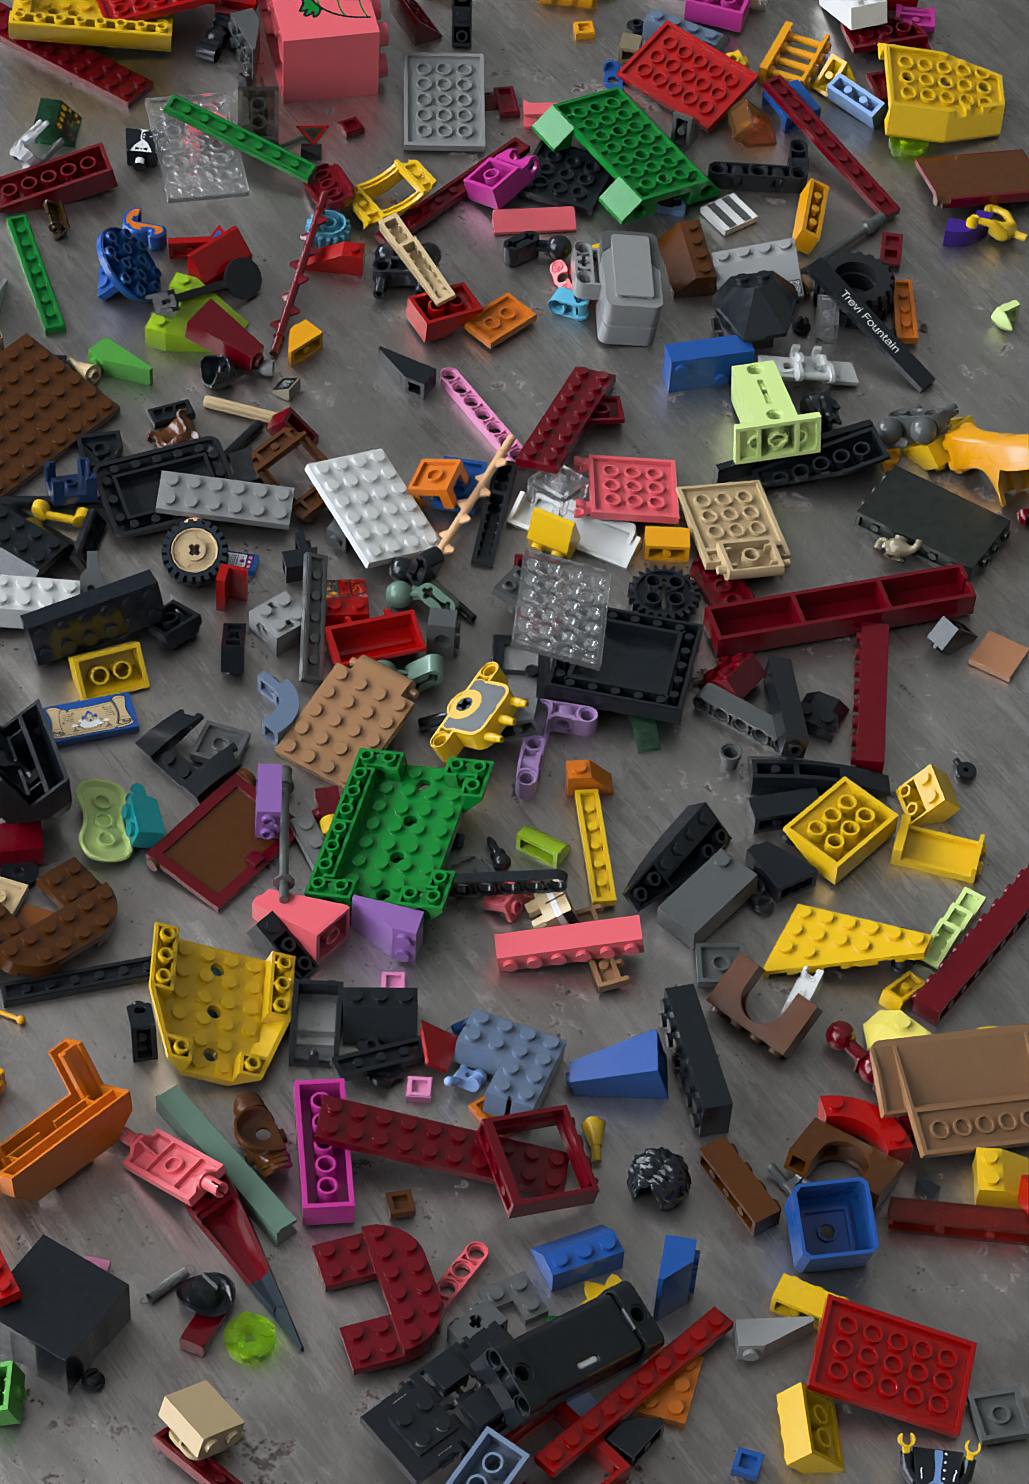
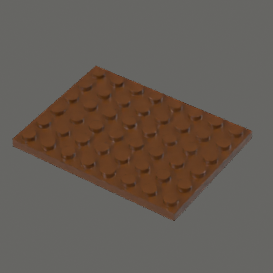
M27 333L0 352V496H10L44 470V462L56 461L76 446V435L92 434L120 412L118 404Z

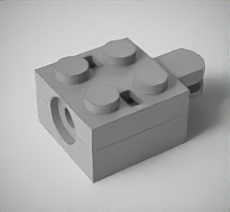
M284 591L249 611V630L276 657L300 644L302 598L295 601Z

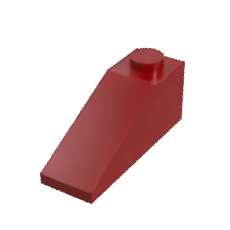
M344 241L318 248L319 254L310 256L305 271L362 276L365 264V243Z

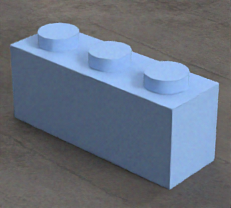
M840 72L826 86L829 100L873 130L887 115L883 101Z

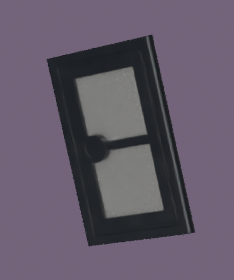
M493 635L491 662L498 663L509 680L507 686L514 697L524 700L533 698L544 699L545 685L550 671L552 638Z

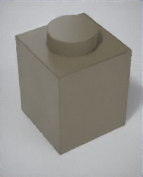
M623 32L619 44L617 62L625 64L642 47V35Z

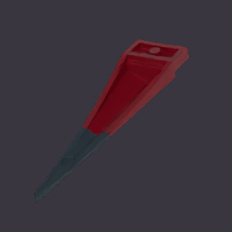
M226 1172L219 1180L228 1184V1191L226 1195L218 1191L224 1197L217 1198L207 1191L192 1207L184 1202L183 1204L191 1218L247 1284L295 1346L304 1352V1347L241 1195Z

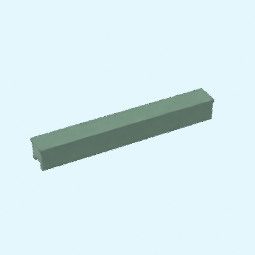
M178 1085L156 1096V1111L181 1140L225 1166L229 1178L241 1195L249 1217L276 1247L297 1234V1230L292 1226L297 1222L294 1215Z

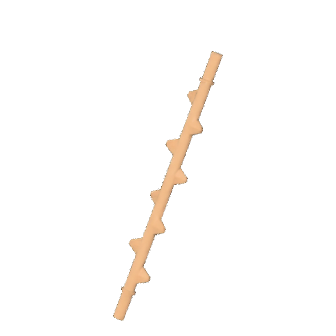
M508 435L501 448L496 451L497 454L485 473L475 477L478 484L469 498L456 502L461 508L459 514L448 530L439 533V536L443 539L437 547L442 551L443 555L454 553L455 549L450 543L461 525L472 520L468 514L480 497L490 496L491 492L486 486L496 470L507 464L504 458L508 456V451L516 440L513 435Z

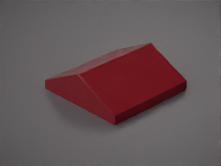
M606 396L589 424L625 423L620 396Z

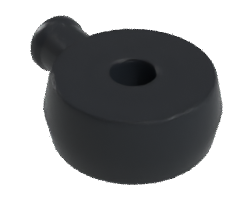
M959 758L953 760V764L956 766V778L963 783L972 782L977 775L976 767L970 762H961Z

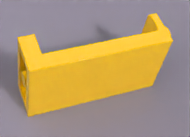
M902 814L890 864L974 884L976 875L981 876L984 862L979 860L980 857L985 858L988 844L984 843L985 834H981L979 841L912 826L910 825L911 816Z

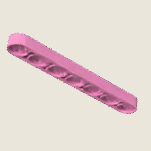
M452 367L441 370V386L496 450L501 448V444L504 443L508 435L513 434L458 370ZM445 376H453L454 379H453V380H447V379H445L444 377H445ZM464 389L466 392L458 393L455 390ZM474 402L478 405L472 407L468 406L467 403ZM484 415L489 417V419L481 420L478 417ZM491 429H498V430H500L501 432H499V433H491L490 430H491ZM517 439L508 451V456L504 458L505 460L516 462L513 457L517 456L523 448Z

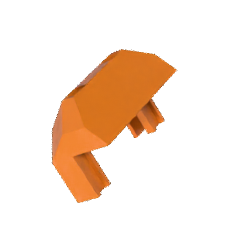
M66 1038L48 1051L69 1094L0 1144V1193L14 1198L39 1201L117 1142L133 1110L130 1091L103 1083L82 1041Z

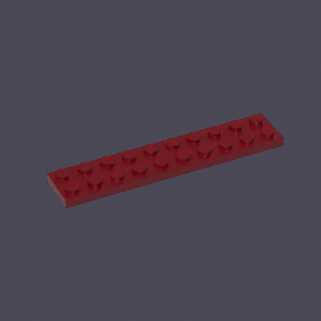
M0 2V42L128 109L154 88L153 81L82 44L9 38L8 22L12 8Z
M323 1095L313 1142L496 1185L477 1136V1131ZM498 1136L519 1191L540 1196L565 1191L569 1165L567 1152Z

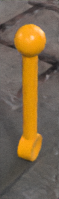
M0 1010V1015L16 1020L20 1025L26 1022V1018L23 1015L16 1016Z

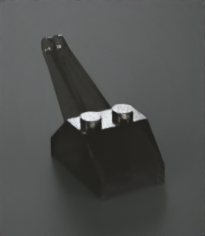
M253 78L252 86H238V126L278 146L279 87H265L263 78H260V87H257L256 78Z

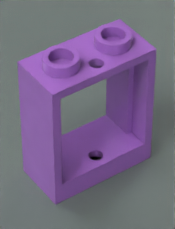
M258 763L255 838L278 839L282 803V764Z

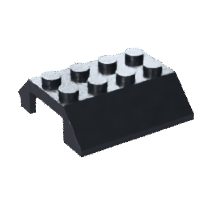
M0 503V575L40 578L60 558L68 562L72 561L69 557L76 541L20 508Z

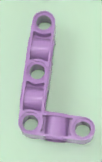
M540 699L548 711L544 734L523 737L516 774L515 794L517 797L529 800L535 796L542 773L550 731L583 737L593 736L597 731L598 712L595 708Z

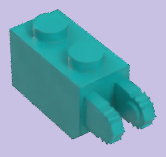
M134 783L130 788L131 793H128L125 797L126 804L122 806L121 810L122 818L125 819L126 836L129 837L131 847L152 848L166 834L159 804L155 798L147 796L142 784Z

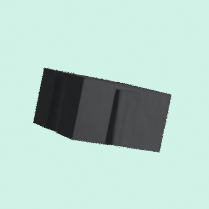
M43 1234L11 1271L23 1298L0 1308V1354L11 1361L28 1367L41 1379L69 1394L81 1380L86 1370L90 1369L97 1355L114 1340L131 1319L129 1284Z

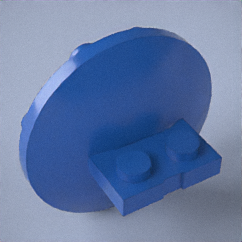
M109 227L99 234L96 243L97 254L101 263L99 267L98 297L105 301L120 291L125 297L138 304H149L152 302V299H146V295L161 291L160 277L162 273L147 251L145 242L135 238L127 228Z

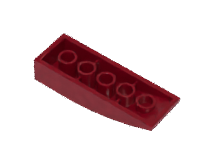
M100 142L1 176L0 213L43 209L42 205L47 199L55 203L62 200L63 204L118 187L103 143Z

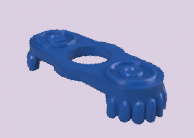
M608 60L603 65V83L607 89L619 86L624 90L625 86H622L623 80L619 79L616 74L620 70L621 65L614 60ZM614 78L617 79L619 82L616 84L609 83L608 80Z

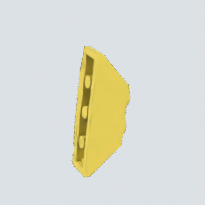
M879 1010L863 1024L867 1051L878 1040L932 1034L901 1010Z

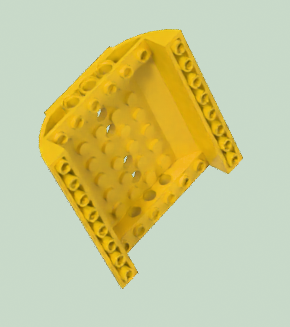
M13 0L12 11L10 10L8 22L9 38L171 52L174 14L145 21L107 19L102 17L96 0Z

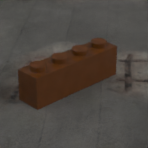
M723 1136L699 1148L697 1164L753 1237L779 1224L781 1214L779 1202L776 1199H772L768 1194L765 1184L755 1177L748 1162L742 1160L733 1143L730 1144L726 1137Z

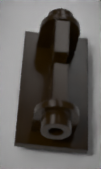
M47 199L42 207L48 215V228L53 232L54 239L57 241L62 235L67 233L70 225L63 201L60 200L58 203Z

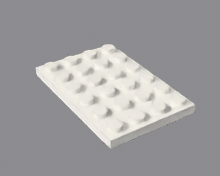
M382 448L306 465L305 472L366 569L390 564L391 561L400 556H407L410 559L414 558L416 554L432 546H438L441 542L413 496L408 493L406 485Z

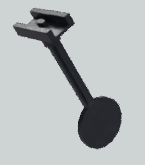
M246 257L235 258L226 266L224 279L178 294H175L174 289L146 295L147 300H153L155 311L150 312L151 316L153 313L161 315L180 310L179 302L225 288L235 298L240 300L250 299L261 288V272L251 259Z

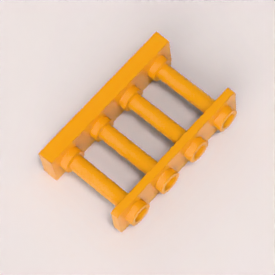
M785 21L759 67L758 75L760 80L757 83L763 84L768 78L780 74L789 82L798 79L806 89H809L812 77L817 76L819 65H823L825 54H829L831 50L830 34H826L822 42L795 34L792 31L793 23ZM796 42L816 48L817 51L812 53L788 46V43ZM782 54H791L811 60L809 65L783 58ZM782 65L802 71L804 74L801 77L775 69V66Z

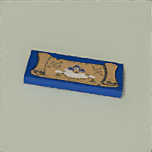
M129 692L43 708L57 747L140 731Z

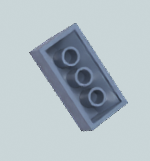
M655 9L648 13L643 23L642 36L646 40L668 20L720 52L730 42V38L722 33Z

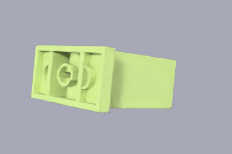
M774 360L732 366L731 402L740 421L739 424H734L733 460L735 465L821 452L820 412L797 414Z

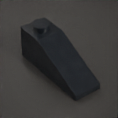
M246 623L223 624L221 672H226L228 675L244 673Z

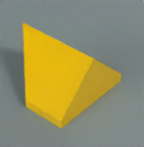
M832 53L811 88L828 98L826 86L839 72L854 83L856 81L849 63Z

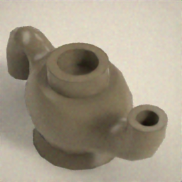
M895 535L891 539L880 537L875 542L874 549L882 551L885 548L886 553L883 554L885 557L897 562H904L903 558L916 553L922 547L923 541L916 539L913 545H909L907 543L908 539L900 535Z

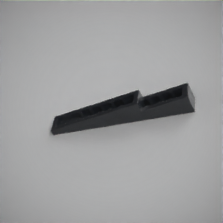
M507 461L506 465L499 467L491 478L488 489L491 494L486 496L471 559V564L493 568L517 474V466L513 461Z

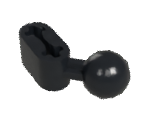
M525 231L504 241V263L508 266H517L537 257L539 252H547V255L553 260H565L571 254L572 245L570 240L561 234L554 235L547 241L539 240V234L535 231Z
M432 546L416 554L413 560L407 556L396 557L389 566V575L393 581L411 582L414 586L423 585L438 576L444 563V555L437 546Z

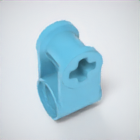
M559 287L548 302V308L555 314L566 316L576 321H584L589 317V310L587 309L589 299H583L582 301V299L573 294V290L566 287Z

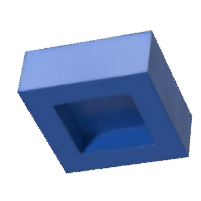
M738 1447L731 1475L757 1482L764 1454Z

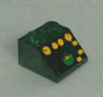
M41 98L34 125L39 119L43 122L48 120L50 124L35 138V143L52 145L55 141L62 138L64 140L63 146L75 147L82 117L62 100Z

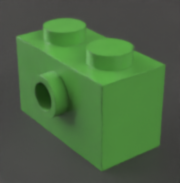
M14 1361L0 1362V1426L21 1423L22 1404L26 1398L24 1387L26 1374Z

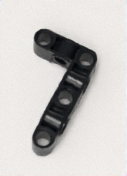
M801 139L792 140L789 145L787 165L714 161L709 164L708 178L719 189L801 194L807 185L808 145Z

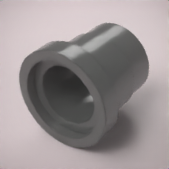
M726 742L720 746V765L724 770L733 771L738 767L743 753L740 745L734 742Z

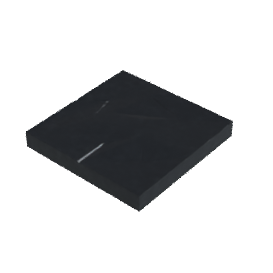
M570 600L546 681L544 699L585 705L599 710L613 711L615 713L680 725L702 640L704 625Z

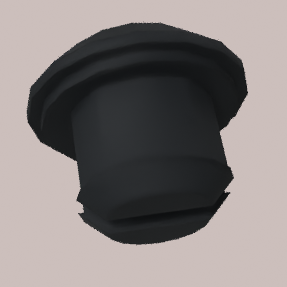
M798 316L792 324V328L799 334H805L811 330V325L807 317Z
M90 1368L83 1375L81 1384L85 1390L95 1392L103 1388L105 1377L97 1368Z

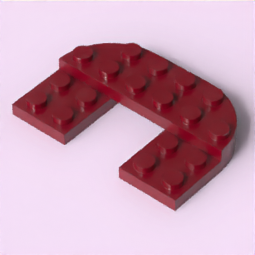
M887 16V23L856 30H850L841 23V31L853 54L878 50V43L931 50L928 44V35L924 29L914 22L912 25L904 22L903 18ZM886 71L867 73L865 80L872 94L885 104H888Z
M380 1224L362 1226V1233L312 1245V1252L326 1292L378 1279L390 1315L339 1328L354 1376L418 1358L432 1347V1342L438 1334L440 1335L442 1330V1300L426 1254L420 1243L413 1236L396 1227Z

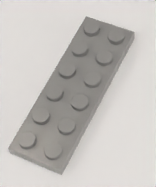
M162 471L156 513L289 530L295 488Z

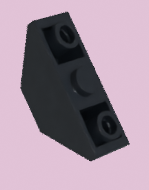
M452 0V47H472V0Z

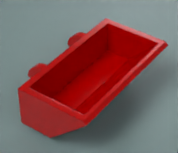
M386 608L383 609L384 615L357 621H352L350 616L344 617V623L325 627V646L330 661L334 665L338 662L348 667L351 666L349 662L352 657L358 659L363 654L378 661L427 651L414 609L391 613L390 609Z

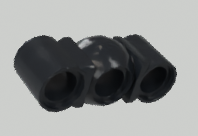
M220 12L215 14L211 23L212 26L207 29L205 37L202 38V41L199 42L196 48V58L215 64L218 62L222 49L227 46L228 38H230L228 28L230 15Z

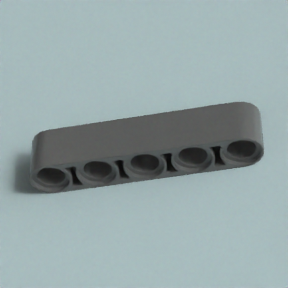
M713 683L705 684L695 695L692 702L697 710L780 754L771 714Z

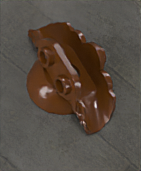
M251 1090L242 1091L237 1095L233 1104L235 1115L233 1132L238 1147H243L245 1151V1162L250 1167L252 1166L255 1171L259 1170L263 1177H267L281 1169L291 1168L293 1164L290 1154L286 1150L287 1137L283 1128L278 1129L273 1115L257 1093ZM264 1129L268 1130L271 1136L267 1140H260L256 1137V1133Z

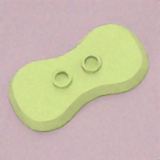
M83 780L75 789V798L84 817V823L79 834V842L84 853L90 859L104 863H117L128 859L133 853L134 847H131L129 837L126 836L125 819L121 815L122 806L126 804L125 797L127 793L120 785L108 780Z

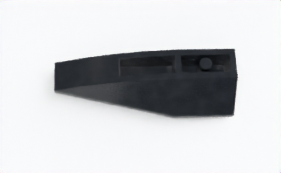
M748 756L747 759L750 795H767L781 791L786 792L816 787L818 795L821 796L844 776L872 796L890 797L891 795L889 776L867 769L795 757Z

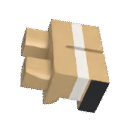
M566 890L562 892L533 893L535 899L524 904L531 918L542 914V916L531 921L534 929L561 926L568 923H580Z

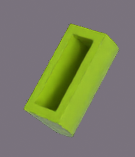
M528 824L521 828L516 838L517 850L554 869L560 866L571 851L570 845Z

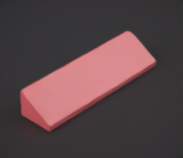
M573 206L493 210L492 225L494 235L520 234L525 231H535L537 233L576 231L575 209Z

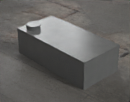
M720 849L658 906L657 924L689 948L695 950L696 942L702 943L757 891L758 875L726 851Z

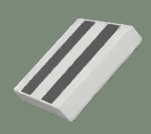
M734 193L702 206L700 209V213L724 236L758 221V216Z

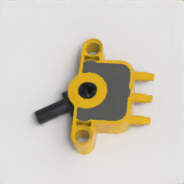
M489 662L485 664L467 689L457 694L450 701L449 705H446L445 712L418 719L421 730L439 726L430 740V745L442 762H447L449 757H457L463 747L483 750L490 747L493 743H502L504 737L500 734L507 725L516 724V719L512 717L518 708H527L529 706L527 700L514 697L507 686L509 680L498 663Z

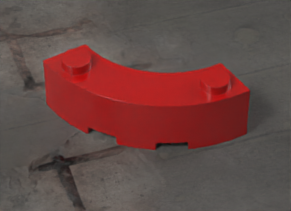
M841 1095L820 1096L817 1109L818 1119L853 1137L858 1135L867 1140L870 1146L904 1162V1164H909L913 1145L906 1131L893 1117L881 1119L878 1106L858 1098Z

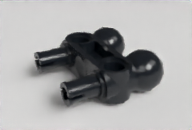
M388 242L377 247L375 260L372 263V279L375 282L373 294L375 298H385L387 286H415V295L426 292ZM430 242L421 244L437 267L442 257L439 247Z

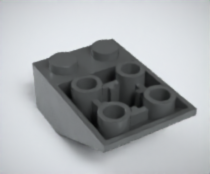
M249 8L230 13V22H228L230 38H228L230 48L234 49L237 60L242 62L245 73L249 74L252 81L256 80L260 55V19L254 9Z

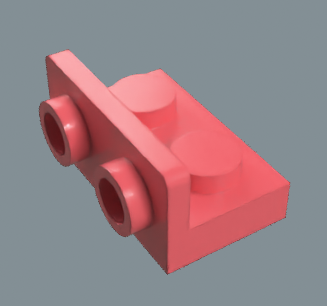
M534 894L487 895L482 904L485 910L503 912L507 921L514 923L525 909L524 904L530 902Z

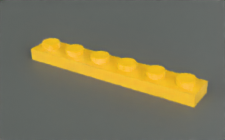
M598 789L575 790L574 798L592 906L597 904H603L604 907L616 906L617 898Z

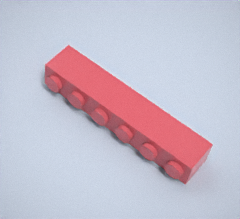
M639 915L494 935L499 972H513L527 968L536 969L541 966L563 965L571 962H586L592 959H609L615 956H632L644 953Z

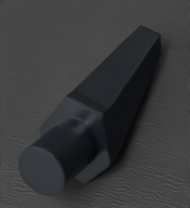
M239 73L236 78L240 81L239 84L247 99L250 100L253 96L252 78L250 75L245 76L243 73Z

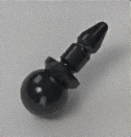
M488 836L487 846L491 851L490 859L495 870L499 872L507 871L511 866V858L503 848H499L493 838Z

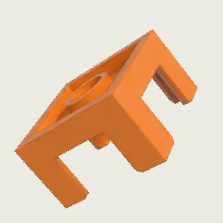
M422 459L407 491L413 496L420 508L425 507L421 496H439L445 509H455L458 500L453 487L457 479L462 481L463 485H466L469 477L461 459Z

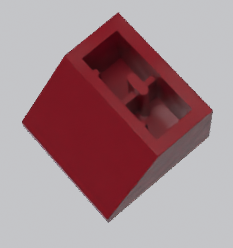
M753 652L747 654L738 653L732 657H721L713 669L703 674V679L697 685L702 689L705 684L713 683L743 699L767 674Z

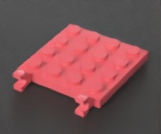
M588 454V458L574 456L573 464L579 466H572V475H581L588 471L590 500L576 499L575 506L581 509H574V518H583L590 514L591 519L679 524L680 515L678 494L676 492L675 460Z

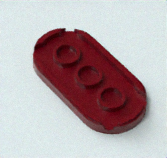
M328 163L319 164L308 184L303 182L306 191L316 206L321 192L329 194L325 210L335 211L349 205L356 197L353 184L340 165L333 163V165Z
M700 556L692 562L690 580L696 579V586H700L699 593H701L708 606L755 598L743 579L726 581L723 574L717 575L716 570H705Z

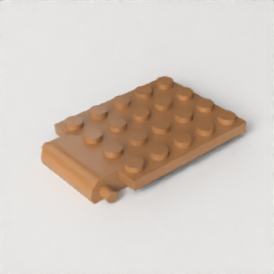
M364 654L358 659L355 657L350 659L349 665L352 666L351 669L338 662L274 750L275 755L333 786L338 785V789L342 791L345 788L359 748L386 750L415 709V703L407 698L417 699L420 693L414 689L416 686L414 680Z

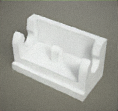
M808 966L803 968L801 976L798 977L781 1014L785 1012L798 993L814 1003L822 987L823 970L818 969L815 975L811 976L808 974Z

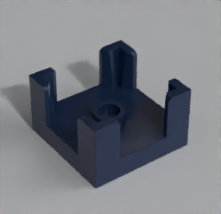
M88 457L77 459V474L56 476L55 461L44 462L45 487L54 506L98 501L97 476L95 473L90 475V461Z

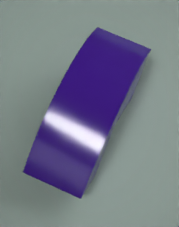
M977 209L976 215L979 217L993 219V213ZM949 217L943 246L965 247L978 243L987 236L989 227L978 224L976 229H971L966 226V221Z

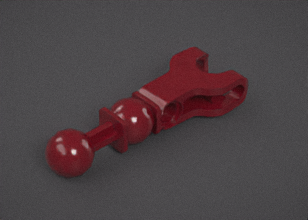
M846 1021L833 1022L825 1033L828 1046L835 1051H846L856 1061L853 1071L855 1073L859 1072L861 1079L867 1084L873 1085L872 1090L876 1092L869 1054L870 1050L866 1052L856 1042V1031L851 1024ZM909 1116L894 1117L906 1131L911 1143L915 1142Z

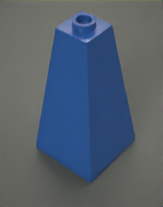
M657 1029L570 1061L569 1072H566L567 1086L572 1087L574 1095L578 1097L668 1099L667 1055Z

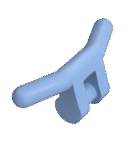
M461 1064L453 1076H447L444 1079V1084L476 1092L486 1081L487 1075L482 1069L473 1071L470 1070V1067Z

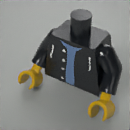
M903 1433L898 1435V1443L902 1446V1451H900V1474L906 1484H969L972 1481L976 1465L974 1458L981 1450L980 1442L978 1450L970 1452L968 1450L970 1440H968L965 1444L967 1456L964 1457V1452L913 1447L912 1451H910V1447L916 1441L915 1435L910 1433V1442L908 1444L903 1442Z

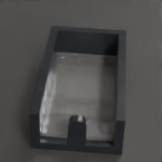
M294 979L289 1066L331 1068L329 1064L330 1058L339 1056L343 981Z

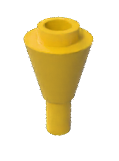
M590 1116L581 1123V1127L589 1148H591L592 1163L597 1164L602 1162L601 1147L606 1121L598 1116Z

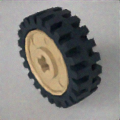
M188 519V522H179L178 526L174 525L171 532H167L166 538L162 543L161 554L166 571L171 578L175 579V582L183 583V586L186 587L192 585L193 588H198V585L205 587L209 582L211 584L214 583L221 563L227 564L229 560V550L222 531H219L216 525L213 526L209 521L203 522L202 519H197V521ZM194 551L196 553L197 551H199V555L197 556L196 554H194L192 556L191 552Z

